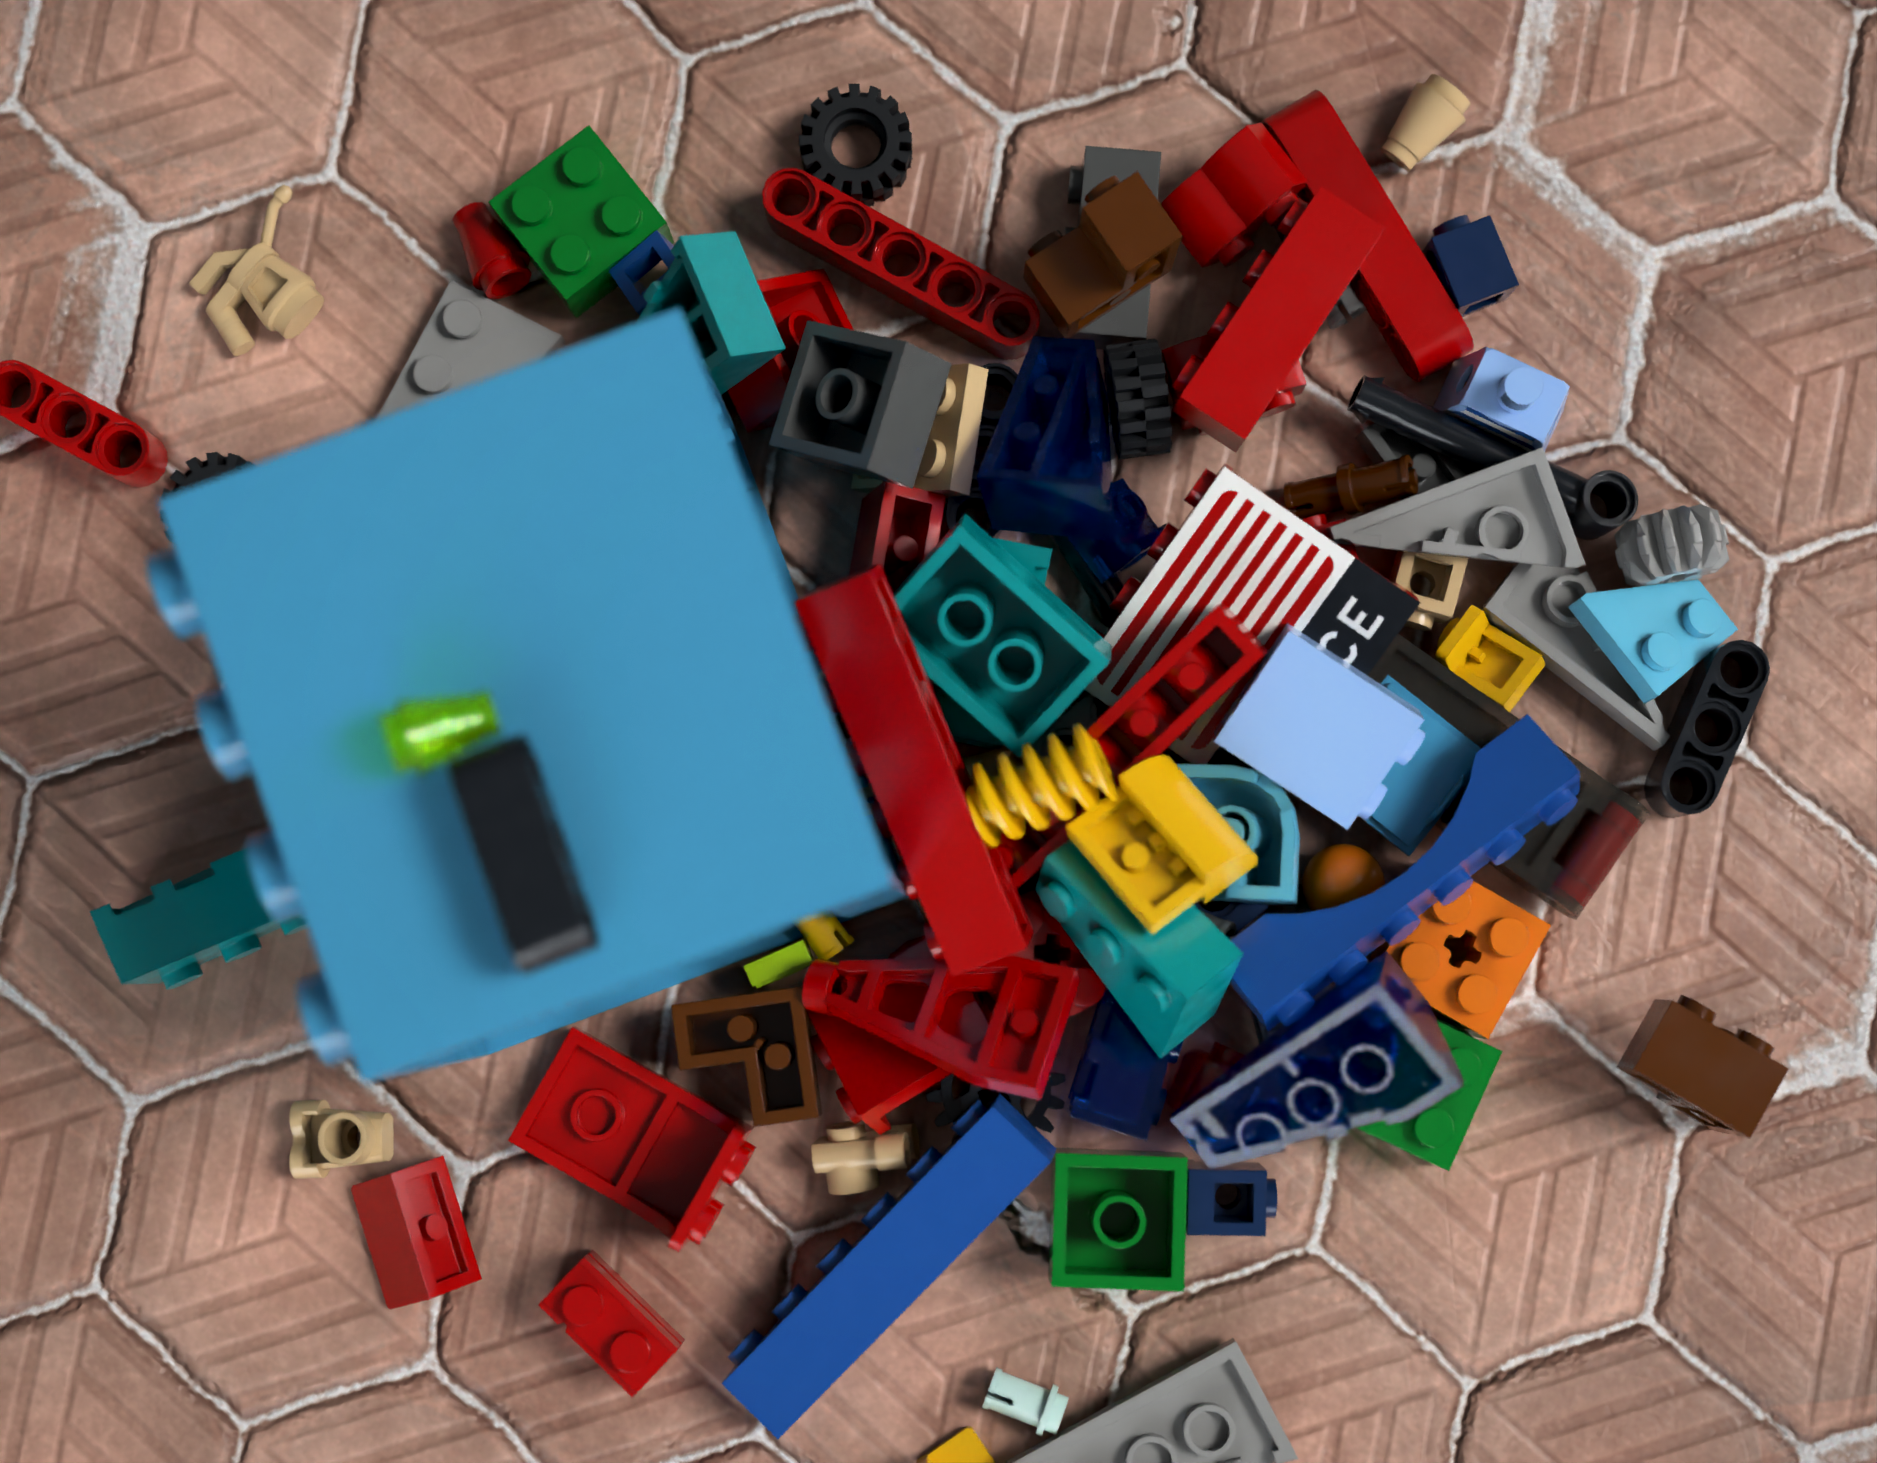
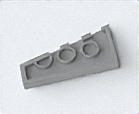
M450 280L376 420L553 355L564 344L565 340L562 335Z

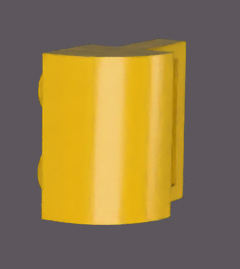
M1167 755L1151 757L1119 776V787L1117 788L1118 801H1113L1106 796L1100 800V805L1097 809L1093 811L1087 810L1066 826L1069 839L1151 935L1155 934L1199 899L1206 904L1255 867L1258 861V857Z

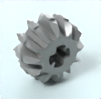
M1701 504L1691 507L1683 505L1674 509H1662L1653 514L1641 515L1639 519L1625 523L1615 534L1618 548L1615 550L1618 567L1623 570L1625 583L1634 587L1701 579L1704 575L1716 573L1729 561L1726 547L1729 541L1725 525H1721L1718 510Z

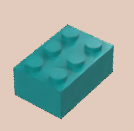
M966 514L893 592L927 676L1019 758L1023 755L1022 745L1028 742L1032 745L1108 665L1111 659L1112 646Z

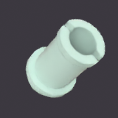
M996 1368L982 1408L986 1410L991 1409L1037 1427L1036 1435L1042 1436L1043 1431L1056 1435L1069 1397L1057 1393L1059 1389L1057 1385L1053 1384L1051 1390L1005 1373L1000 1368Z

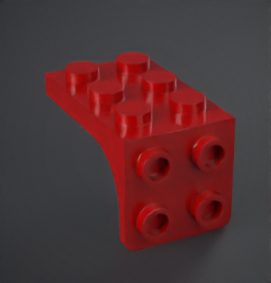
M576 1026L572 1027L508 1139L514 1145L648 1221L668 1237L670 1241L667 1246L678 1253L689 1241L700 1245L702 1240L706 1238L724 1206V1203L714 1198L723 1182L733 1186L735 1181H738L756 1149L755 1145L746 1141L753 1126Z

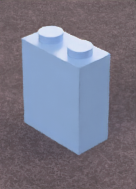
M1287 623L1214 730V742L1348 830L1357 816L1367 820L1373 814L1387 792V787L1381 781L1395 761L1402 766H1405L1420 747L1426 733L1419 729L1424 721L1419 709Z

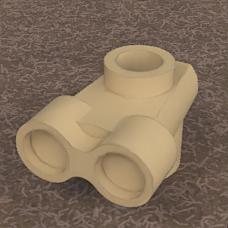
M326 1100L295 1101L291 1106L289 1123L293 1134V1146L290 1151L289 1166L292 1176L296 1179L325 1178L329 1174L330 1168L389 1161L394 1155L393 1117L390 1113L330 1109L329 1103ZM358 1130L361 1135L360 1145H358L356 1140Z
M852 1121L838 1122L828 1125L826 1127L827 1136L819 1137L811 1145L815 1173H826L828 1192L833 1195L856 1194L875 1189L880 1185L878 1170L909 1169L911 1160L918 1159L920 1155V1139L915 1123L892 1125L890 1130L879 1135L874 1130L865 1131L864 1121H860L857 1124H854Z

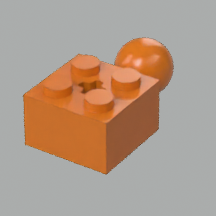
M1350 844L1331 845L1319 851L1307 864L1302 878L1303 896L1311 911L1343 905L1371 894L1385 885L1382 868L1374 856L1365 849ZM1473 881L1468 890L1455 901L1444 906L1437 901L1418 917L1421 920L1419 926L1404 940L1393 946H1390L1385 941L1377 947L1363 969L1362 974L1466 1034L1476 1038L1489 1039L1551 925ZM1462 937L1465 941L1464 948L1467 950L1464 961H1455L1451 965L1448 962L1451 958V951L1444 947L1445 939Z

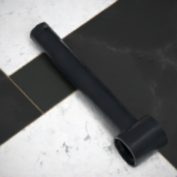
M1364 375L1355 387L1348 403L1347 410L1354 413L1362 424L1368 419L1380 426L1393 429L1396 433L1477 471L1529 452L1382 384L1385 377L1370 378ZM1548 461L1575 537L1583 540L1598 539L1627 523L1636 513L1638 493L1633 482L1624 474L1613 470H1605L1587 479ZM1591 493L1598 495L1605 502L1607 518L1599 516L1593 510L1590 503Z

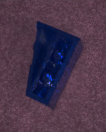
M1033 336L977 474V480L992 529L1116 541L1108 401L1094 340Z
M1107 988L1100 1001L1097 1002L1064 1110L1070 1117L1147 1141L1151 1125H1157L1166 1099L1167 1089L1162 1088L1168 1062L1176 1064L1184 1040L1160 1059Z

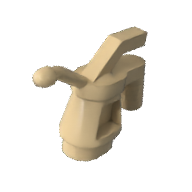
M286 185L278 187L273 193V198L269 201L260 243L249 249L214 252L189 282L198 293L206 295L226 269L233 268L226 283L207 305L206 312L234 356L243 355L255 346L253 338L236 313V310L245 299L264 326L270 331H278L285 339H292L299 335L318 314L324 303V298L315 289L316 284L312 278L279 258V254L271 247L279 209L283 204L288 203L293 193L291 188Z

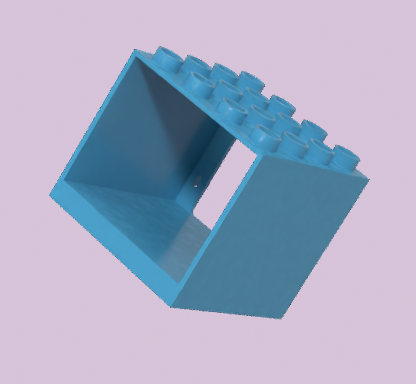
M680 308L158 500L174 546L147 556L146 565L149 581L165 620L180 639H186L202 632L206 635L223 686L197 696L196 710L199 724L214 761L228 779L233 780L254 772L273 828L247 838V858L258 892L271 915L279 922L301 914L304 915L323 971L298 980L296 988L297 999L310 1040L321 1059L327 1065H333L354 1057L362 1083L479 1059L801 939L803 936L794 923L822 912H829L835 914L840 923H844L909 898L900 880L898 864L889 840L880 832L874 815H868L858 789L868 787L866 778L864 776L859 777L853 769L846 747L843 746L818 682L819 673L823 671L815 651L807 652L794 614H797L798 611L794 601L799 599L736 427ZM523 732L531 743L542 770L600 938V948L527 975L521 973L509 949L447 768V761L451 758ZM873 797L867 799L868 803L874 801Z

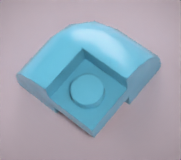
M1176 764L1258 857L1255 867L1210 901L1242 902L1255 905L1297 904L1300 834L1295 808L1284 789L1258 770L1236 765Z

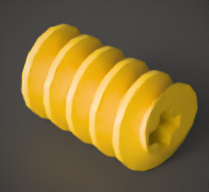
M1079 723L1073 725L1072 747L1066 748L1055 733L1048 735V756L1041 758L1029 742L1023 744V766L1016 767L1004 752L998 754L997 776L991 777L980 762L974 763L972 766L973 785L969 786L966 790L967 801L975 826L984 842L992 849L997 847L1001 841V829L1009 838L1016 840L1022 838L1025 834L1026 820L1035 829L1043 830L1047 828L1050 824V808L1060 819L1065 821L1072 819L1075 815V798L1086 810L1093 811L1097 809L1100 805V788L1111 800L1118 801L1119 799L1111 769L1096 739H1092Z

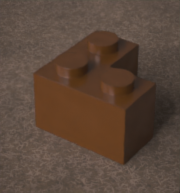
M1138 171L1121 182L1117 176H1112L1095 186L1084 198L1087 205L1082 207L1078 227L1064 236L1059 230L1053 231L1037 241L1027 252L1031 258L1025 261L1023 279L1065 340L1172 270L1182 234Z
M803 986L671 1005L679 1071L745 1061L753 1127L819 1118L822 1115L814 1048L811 1044L810 1018L807 1013L808 1010L804 1008L802 1002Z
M1681 995L1677 1002L1655 999L1619 1061L1617 1068L1658 1091L1659 1093L1656 1098L1710 1130L1751 1138L1789 1068L1770 1058L1775 1048L1761 1038L1742 1029H1738L1735 1034L1712 1024L1717 1014L1703 1004L1684 995Z

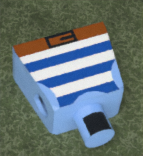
M1485 347L1453 362L1433 407L1530 452L1543 447L1545 452L1564 411L1570 386L1564 381L1496 349Z

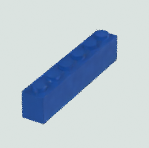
M1001 1094L987 1107L977 1099L951 1126V1129L958 1137L942 1153L934 1146H931L906 1172L905 1175L913 1183L896 1200L889 1192H886L860 1220L868 1229L851 1246L844 1238L840 1239L816 1265L823 1273L817 1282L808 1291L799 1283L795 1285L771 1311L779 1319L764 1336L754 1328L727 1356L735 1366L721 1384L777 1439L820 1398L1051 1163L1056 1148Z

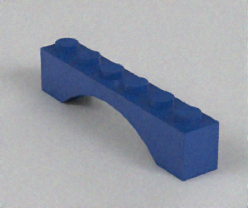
M1526 714L1475 753L1469 783L1453 819L1432 848L1404 874L1375 892L1337 907L1300 914H1264L1230 940L1243 953L1230 981L1231 986L1268 1031L1279 1022L1284 1026L1295 1023L1315 1005L1313 996L1333 981L1337 986H1341L1356 977L1366 967L1368 963L1366 956L1385 941L1390 946H1393L1408 937L1421 922L1418 916L1437 901L1443 906L1448 905L1465 893L1473 883V879L1470 876L1490 861L1494 865H1500L1515 855L1526 841L1523 836L1542 821L1547 825H1552L1566 816L1578 802L1575 796L1579 794L1580 771L1536 722Z

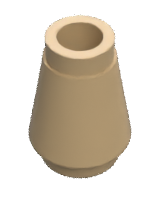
M1431 74L1424 84L1417 82L1387 137L1388 140L1380 148L1381 151L1397 166L1410 172L1416 163H1419L1466 121L1463 114L1471 105L1470 101L1450 82L1436 74Z

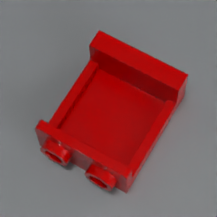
M925 938L893 959L934 958ZM902 983L889 984L886 986L878 1011L906 1022H915L928 987ZM961 991L947 998L938 1025L944 1032L966 1043H979L984 1040L993 1013L981 991ZM807 1011L818 1033L811 1037V1044L823 1065L829 1071L835 1069L843 1086L836 1090V1095L842 1108L854 1124L864 1121L879 1135L891 1129L885 1114L952 1074L840 1017Z

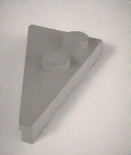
M1543 447L1326 528L1329 539L1340 545L1570 569L1586 565Z
M1515 563L1481 608L1485 612L1489 623L1541 654L1546 668L1650 749L1655 751L1662 747L1670 735L1665 731L1663 715L1655 700L1652 699L1645 704L1641 701L1568 608L1570 604L1586 593L1596 592V588L1587 571L1580 574L1578 568L1570 569Z

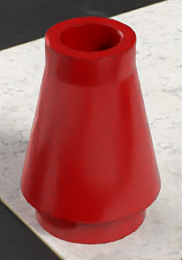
M483 202L470 203L455 213L452 221L459 233L474 287L484 291L490 299H502L521 290L531 278V271L528 268L530 258L491 215L486 204Z

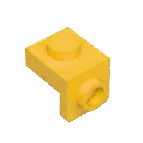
M1474 605L1468 608L1461 619H1453L1444 628L1439 637L1438 649L1435 654L1447 678L1507 715L1546 665L1541 654L1492 626L1485 612Z

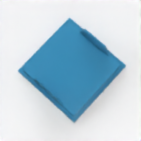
M1387 675L1380 684L1420 710L1424 721L1419 729L1426 734L1420 747L1405 766L1395 761L1381 781L1387 787V792L1373 814L1364 821L1409 857L1469 783L1475 753L1481 750V748L1391 676Z

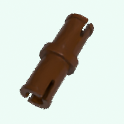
M1403 455L1397 459L1358 468L1353 463L1339 465L1336 473L1298 482L1291 481L1285 483L1283 488L1284 503L1286 509L1295 507V510L1290 512L1300 519L1345 510L1348 515L1362 513L1365 505L1404 496L1411 497L1418 494L1417 472L1415 468L1408 471V467L1413 466V460L1410 455Z

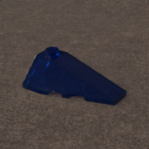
M1386 951L1369 962L1366 967L1341 986L1335 985L1315 1001V1005L1306 1015L1289 1026H1282L1174 1111L1169 1120L1210 1169L1282 1152L1285 1150L1286 1145L1321 1136L1331 1140L1347 1136L1349 1129L1385 1121L1386 1126L1408 1121L1461 1088L1464 1079L1428 1001Z

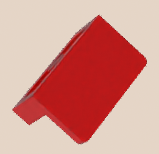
M444 1156L433 1158L351 1187L383 1296L389 1309L430 1300L482 1279Z

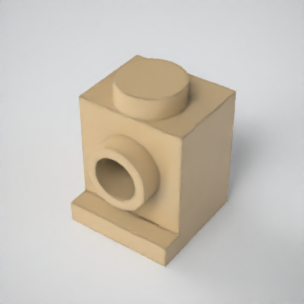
M1397 551L1389 580L1392 583L1397 582L1414 594L1420 601L1419 606L1404 626L1430 631L1433 622L1444 624L1453 617L1468 558ZM1422 575L1429 580L1431 590L1427 596H1421L1412 591L1410 586L1412 576Z

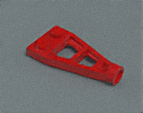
M1007 956L953 977L945 959L939 961L935 958L842 960L839 963L815 959L805 975L802 1002L804 1008L808 1011L840 1017L978 1087L1041 1100L1080 979L1076 968L1017 956ZM902 983L928 987L915 1022H906L878 1011L887 985ZM961 991H990L998 996L983 1041L974 1044L966 1043L944 1032L938 1024L950 995Z

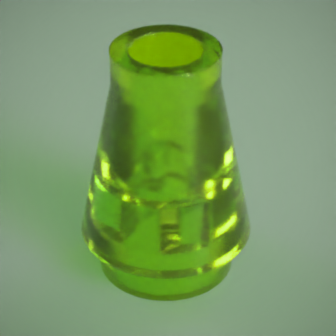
M488 689L470 694L395 701L397 709L378 714L397 774L417 769L420 776L486 738L502 734Z

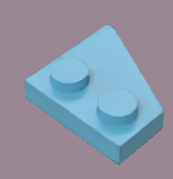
M1699 579L1586 593L1568 606L1644 704L1659 696L1738 630Z

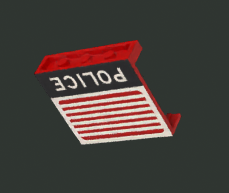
M1224 463L1217 475L1206 468L1191 488L1184 501L1190 504L1193 509L1179 529L1168 522L1146 554L1156 561L1143 580L1140 582L1131 575L1109 606L1118 615L1105 634L1093 628L1112 646L1111 659L1108 665L1092 680L1085 690L1109 707H1112L1217 605L1223 603L1268 650L1288 623L1368 676L1417 609L1420 601L1414 594L1397 582L1392 583L1233 472V468ZM1263 658L1168 748L1191 764L1236 765L1256 770L1215 743L1214 730Z

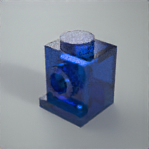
M1103 475L1092 479L1071 496L1076 506L1058 521V524L1101 584L1135 566L1146 557L1147 551L1166 526L1164 524L1159 528L1147 513L1143 500L1129 488L1123 478L1109 485Z

